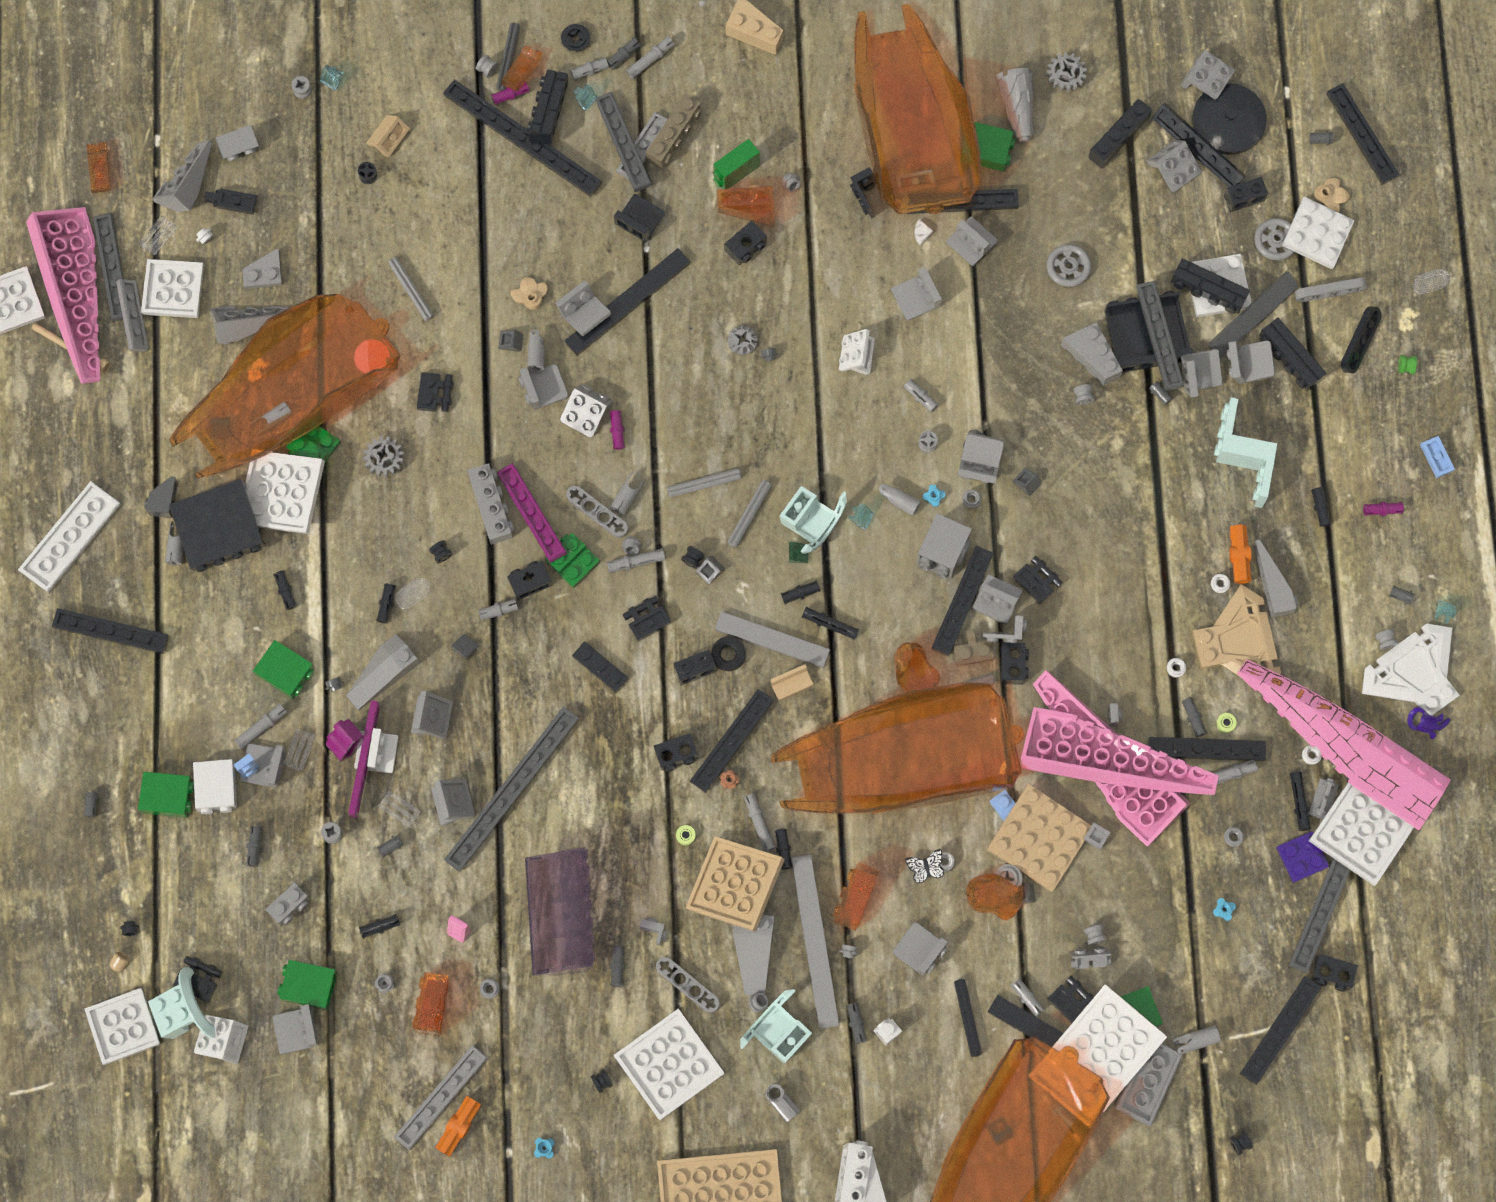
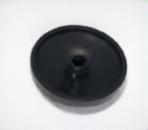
M1232 83L1225 85L1216 100L1203 93L1197 100L1192 114L1193 128L1220 153L1226 155L1240 154L1253 148L1263 136L1267 123L1266 110L1260 98L1250 89Z

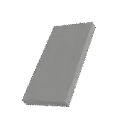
M1161 1044L1124 1087L1114 1109L1151 1127L1183 1054H1179L1176 1050Z

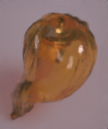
M906 642L896 649L894 653L896 679L899 686L907 692V699L921 697L933 691L940 681V675L927 660L923 647L918 643Z
M982 874L969 881L966 888L967 901L975 911L993 913L1000 919L1007 921L1013 918L1022 905L1024 886H1015L998 874Z

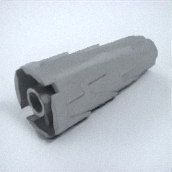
M1029 68L1007 70L1006 76H1003V72L996 75V82L999 85L1003 104L1006 108L1012 131H1014L1013 136L1016 137V140H1019V143L1029 142L1032 134H1034L1032 119L1033 71L1032 69L1029 70Z

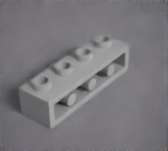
M488 463L467 470L490 544L513 538L511 534L514 531L511 520L507 521L506 514H509L506 503L502 504L500 497H503L501 487L496 486L494 481L498 479L495 469H491Z

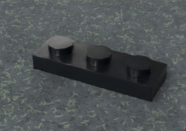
M585 641L572 655L576 661L615 693L629 679Z

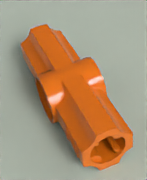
M1243 524L1230 526L1231 546L1229 556L1230 562L1233 565L1234 583H1250L1251 547L1248 545L1247 526Z
M466 1096L456 1114H453L447 1123L446 1131L435 1148L451 1157L460 1140L468 1133L472 1125L471 1122L479 1111L481 1104Z

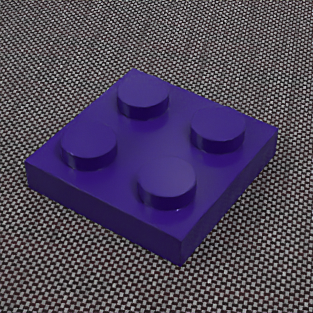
M1313 831L1276 847L1292 883L1329 868L1322 850L1309 842Z

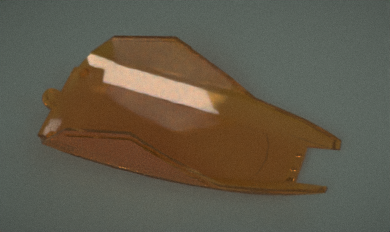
M909 4L901 6L906 30L870 36L865 11L858 12L854 37L856 82L854 88L865 145L881 200L897 214L922 210L929 214H938L943 212L945 206L969 203L974 193L982 184L981 153L969 95L952 70L944 62L926 26Z
M340 294L315 295L268 318L235 359L222 380L179 424L169 439L172 446H175L197 435L198 439L216 461L195 473V476L199 479L250 463L305 435L350 406L398 369L401 355L386 337L389 331L388 321L384 318H377L373 321L360 303L357 301L353 302ZM283 402L291 410V412L269 424L267 419L261 418Z
M966 682L913 689L859 710L843 720L794 740L773 753L770 758L771 763L797 760L805 797L780 801L781 808L827 814L894 812L948 803L1014 787L1018 775L1022 772L1016 744L1023 740L1024 731L1019 725H1011L1004 697L999 696L990 684Z
M1036 1037L1014 1039L1003 1059H1000L949 1148L940 1168L942 1171L930 1202H1051L1075 1166L1101 1120L1100 1117L1110 1099L1103 1085L1102 1077L1077 1063L1079 1053L1074 1047L1065 1046L1059 1052ZM1002 1134L1000 1138H998L997 1140H994V1139H995L994 1137H996V1136Z

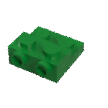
M309 420L300 433L297 432L286 448L288 455L323 459L326 463L341 442L335 436Z
M571 533L570 535L565 534L560 539L567 554L552 563L547 558L545 560L574 589L600 563V560L586 548V545L578 537Z

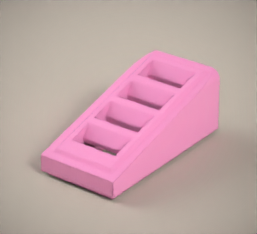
M452 915L448 920L447 934L464 943L471 929L467 923Z

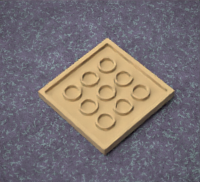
M1027 784L986 850L1007 864L1016 866L1022 874L1049 892H1053L1084 843V838L1091 825L1030 784Z
M714 836L686 909L756 932L785 859Z

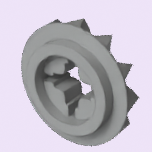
M741 325L734 327L729 332L727 340L729 348L733 352L745 355L756 348L758 339L756 332L751 327ZM746 334V340L748 342L743 341L742 344L740 343L739 345V338L737 337H743V335Z
M1011 864L1000 866L993 875L995 890L1006 896L1017 894V891L1022 888L1021 884L1024 880L1022 872ZM1008 875L1010 878L1015 879L1013 880V882H1010L1009 885L1008 883L1001 881L1007 879Z

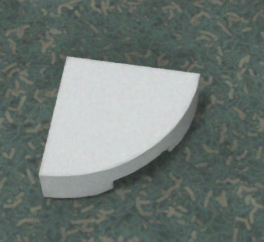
M919 219L915 226L914 236L917 243L921 246L933 233V230Z

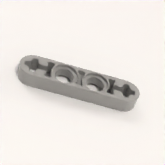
M1355 278L1305 287L1296 290L1294 293L1297 302H1307L1357 293L1366 290L1368 287L1365 278Z
M578 486L568 488L566 497L574 507L612 536L621 539L627 535L628 526L624 520ZM572 492H578V496L583 500L581 505H579L580 500L574 497L572 499ZM587 502L595 504V508L592 511H587L584 508ZM607 513L610 519L607 522H601L599 516ZM614 519L616 526H623V532L619 531L616 533V528L611 525Z
M662 957L657 961V972L707 1013H715L718 1010V998L668 957ZM666 962H669L668 967L672 971L674 970V967L678 970L673 972L671 978H669L668 975H670V972L666 969L661 971L662 967L660 963L665 964ZM677 974H683L686 977V981L683 984L675 982L674 978ZM693 986H698L701 989V994L697 997L690 995V989ZM705 992L708 994L705 996L707 1000H715V1008H706L707 1003L704 1000L701 1003L698 1002Z

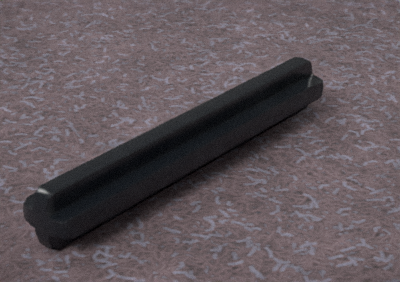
M959 979L954 981L970 1056L978 1057L982 1055L967 985L965 979Z

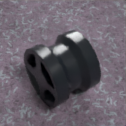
M363 162L358 166L357 171L362 183L372 184L377 180L378 175L374 164Z
M445 540L439 541L429 548V552L435 556L437 564L446 561L453 555L452 551L447 548Z
M688 546L687 553L682 556L681 560L686 565L697 569L699 561L705 555L695 547Z
M602 1069L597 1075L593 1074L590 1076L599 1094L606 1087L611 1088L613 1086L605 1069Z
M1244 1130L1239 1132L1238 1136H1231L1229 1138L1231 1146L1238 1156L1243 1154L1244 1150L1253 1148L1252 1142Z

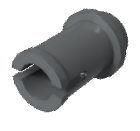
M1333 132L1310 133V145H1329L1333 143Z
M1157 381L1149 388L1151 390L1150 393H1154L1163 405H1166L1173 397L1165 391L1162 386L1163 383Z
M1393 585L1389 597L1405 602V605L1407 603L1411 605L1415 596L1411 590L1409 592Z
M87 792L86 796H84L85 817H97L98 793Z
M398 835L395 837L391 836L392 839L377 847L383 858L396 849L400 850L401 846H403Z

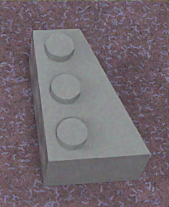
M1097 323L1063 338L1061 346L1067 349L1077 361L1082 363L1087 368L1086 370L1103 386L1121 377L1122 369Z

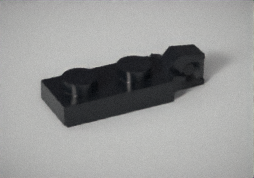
M220 188V190H216V193L205 191L204 199L205 202L212 203L213 207L254 215L258 197L254 194Z

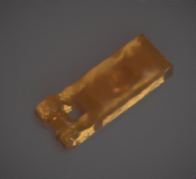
M525 45L521 54L503 77L502 85L519 91L541 60L542 52L538 50L533 51L531 47Z
M100 142L99 145L87 144L92 193L111 191L106 142Z

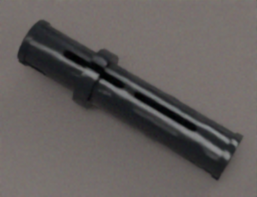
M807 606L801 617L816 623L819 627H826L855 640L859 631L858 628L826 616L824 612L819 613Z
M1292 772L1289 775L1295 803L1294 814L1297 815L1298 831H1307L1311 829L1308 815L1310 809L1306 803L1302 772Z

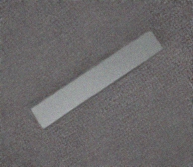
M722 611L715 627V631L821 668H824L830 652L828 648Z
M472 1045L394 1138L410 1151L485 1063L488 1057Z

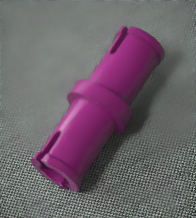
M524 81L513 87L507 86L505 90L491 94V96L493 97L494 104L498 105L509 99L511 101L515 100V97L529 93L530 90L528 84Z
M620 410L609 412L611 419L610 433L612 434L614 450L625 448L623 437L625 428L622 427V412Z
M1381 501L1378 504L1363 505L1364 516L1381 515L1384 517L1387 514H1403L1404 511L1402 502L1386 503Z

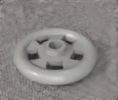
M1272 218L1258 226L1254 241L1261 255L1270 260L1279 261L1287 259L1295 253L1282 246L1291 225L1290 222L1284 219ZM1281 226L1285 228L1284 232H1282L1280 230H1276V227ZM1267 228L1271 230L1268 236L1263 234ZM1278 236L1280 240L1276 241L1274 237ZM1267 241L1271 248L1266 249L1263 243ZM1276 248H1284V252L1277 253Z
M1071 244L1061 245L1050 253L1047 259V271L1051 279L1057 284L1065 287H1074L1080 285L1088 278L1091 272V261L1088 254L1082 248ZM1072 252L1079 255L1078 260L1070 257ZM1062 253L1065 257L1059 261L1057 256ZM1070 264L1072 268L1068 269L1065 265ZM1078 265L1084 266L1083 272L1077 271ZM1059 266L1062 273L1057 274L1054 268ZM1074 274V279H1066V275Z

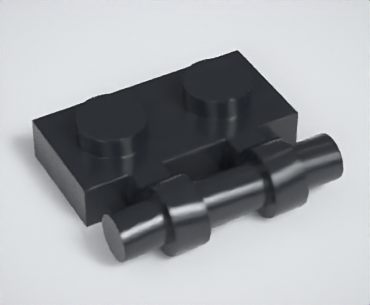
M421 372L417 410L436 412L437 405H442L441 411L449 412V406L452 404V398H450L451 389L454 388V382H452L453 375L446 374L445 381H440V374ZM439 389H444L443 397H438Z
M1034 556L1031 562L1035 566L1031 568L1028 564L1024 565L1013 576V579L1038 604H1041L1054 591L1049 585L1053 583L1058 588L1063 582L1058 578L1059 575L1056 572H1052L1046 566L1047 563ZM1039 571L1047 577L1045 581L1037 574Z
M656 596L650 599L646 598L643 600V603L636 607L628 608V611L622 614L625 621L630 618L634 619L628 625L638 642L671 624V620L662 606L657 609L653 607V605L659 603ZM646 609L649 611L648 614L642 617H639L638 615Z
M186 956L184 963L189 965L194 972L191 977L194 996L209 1003L217 987L216 983L211 982L212 977L220 978L223 971L216 969L217 967L212 964L207 965L200 962L201 960L196 957ZM197 969L206 973L204 978L195 975ZM179 973L172 985L173 987L179 985Z
M1070 976L1066 982L1071 987L1067 990L1061 984L1047 999L1072 1024L1094 996L1081 986L1082 983L1079 980L1076 981ZM1076 991L1083 1000L1079 1002L1072 995L1073 992Z

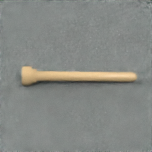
M37 323L32 325L34 331L67 350L63 338ZM104 358L100 359V374L105 375L111 366V362Z

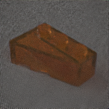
M773 186L717 190L718 213L775 227Z
M859 862L854 869H850L847 880H850L848 887H843L840 898L843 900L840 906L836 905L832 915L836 917L835 923L855 931L857 930L879 875V870Z
M424 972V977H420L419 989L421 991L420 996H417L415 1008L417 1010L412 1022V1028L417 1034L440 1037L450 980L448 975Z

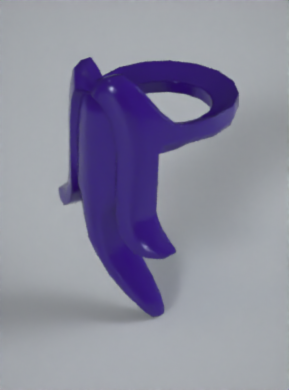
M1416 707L1408 714L1407 723L1412 730L1430 734V739H1434L1436 733L1433 730L1444 729L1451 719L1447 718L1442 721L1444 719L1442 713L1436 717L1430 715L1423 708ZM1421 712L1423 713L1421 722L1416 727L1413 723V718L1416 713Z

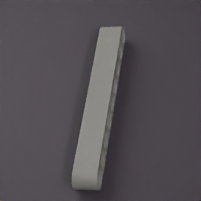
M811 854L791 857L818 1026L819 1029L839 1026Z

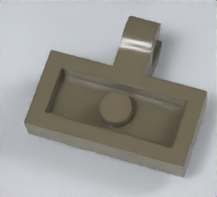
M969 629L965 632L968 644L953 647L956 666L995 659L992 642H976L974 629Z

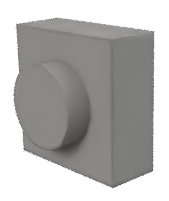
M1118 703L1110 704L1108 707L1110 727L1117 726L1119 721L1122 720V711L1118 709Z
M1093 823L1084 840L1100 850L1111 832Z

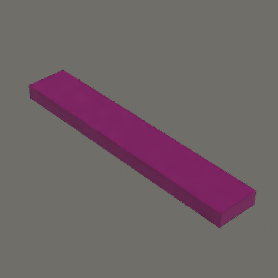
M511 463L497 471V475L549 562L552 563L566 555L564 547L514 464Z
M371 700L348 811L349 816L352 818H357L359 815L368 770L367 764L373 728L376 729L380 711L378 701Z

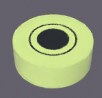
M1230 713L1221 714L1216 721L1217 728L1223 733L1232 732L1237 724L1236 718Z
M683 825L678 828L676 839L681 845H690L695 840V830L691 826Z

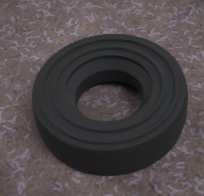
M727 636L720 638L714 643L711 655L716 667L723 671H734L744 663L746 651L740 640ZM725 647H732L736 651V656L733 660L726 661L721 657V651Z

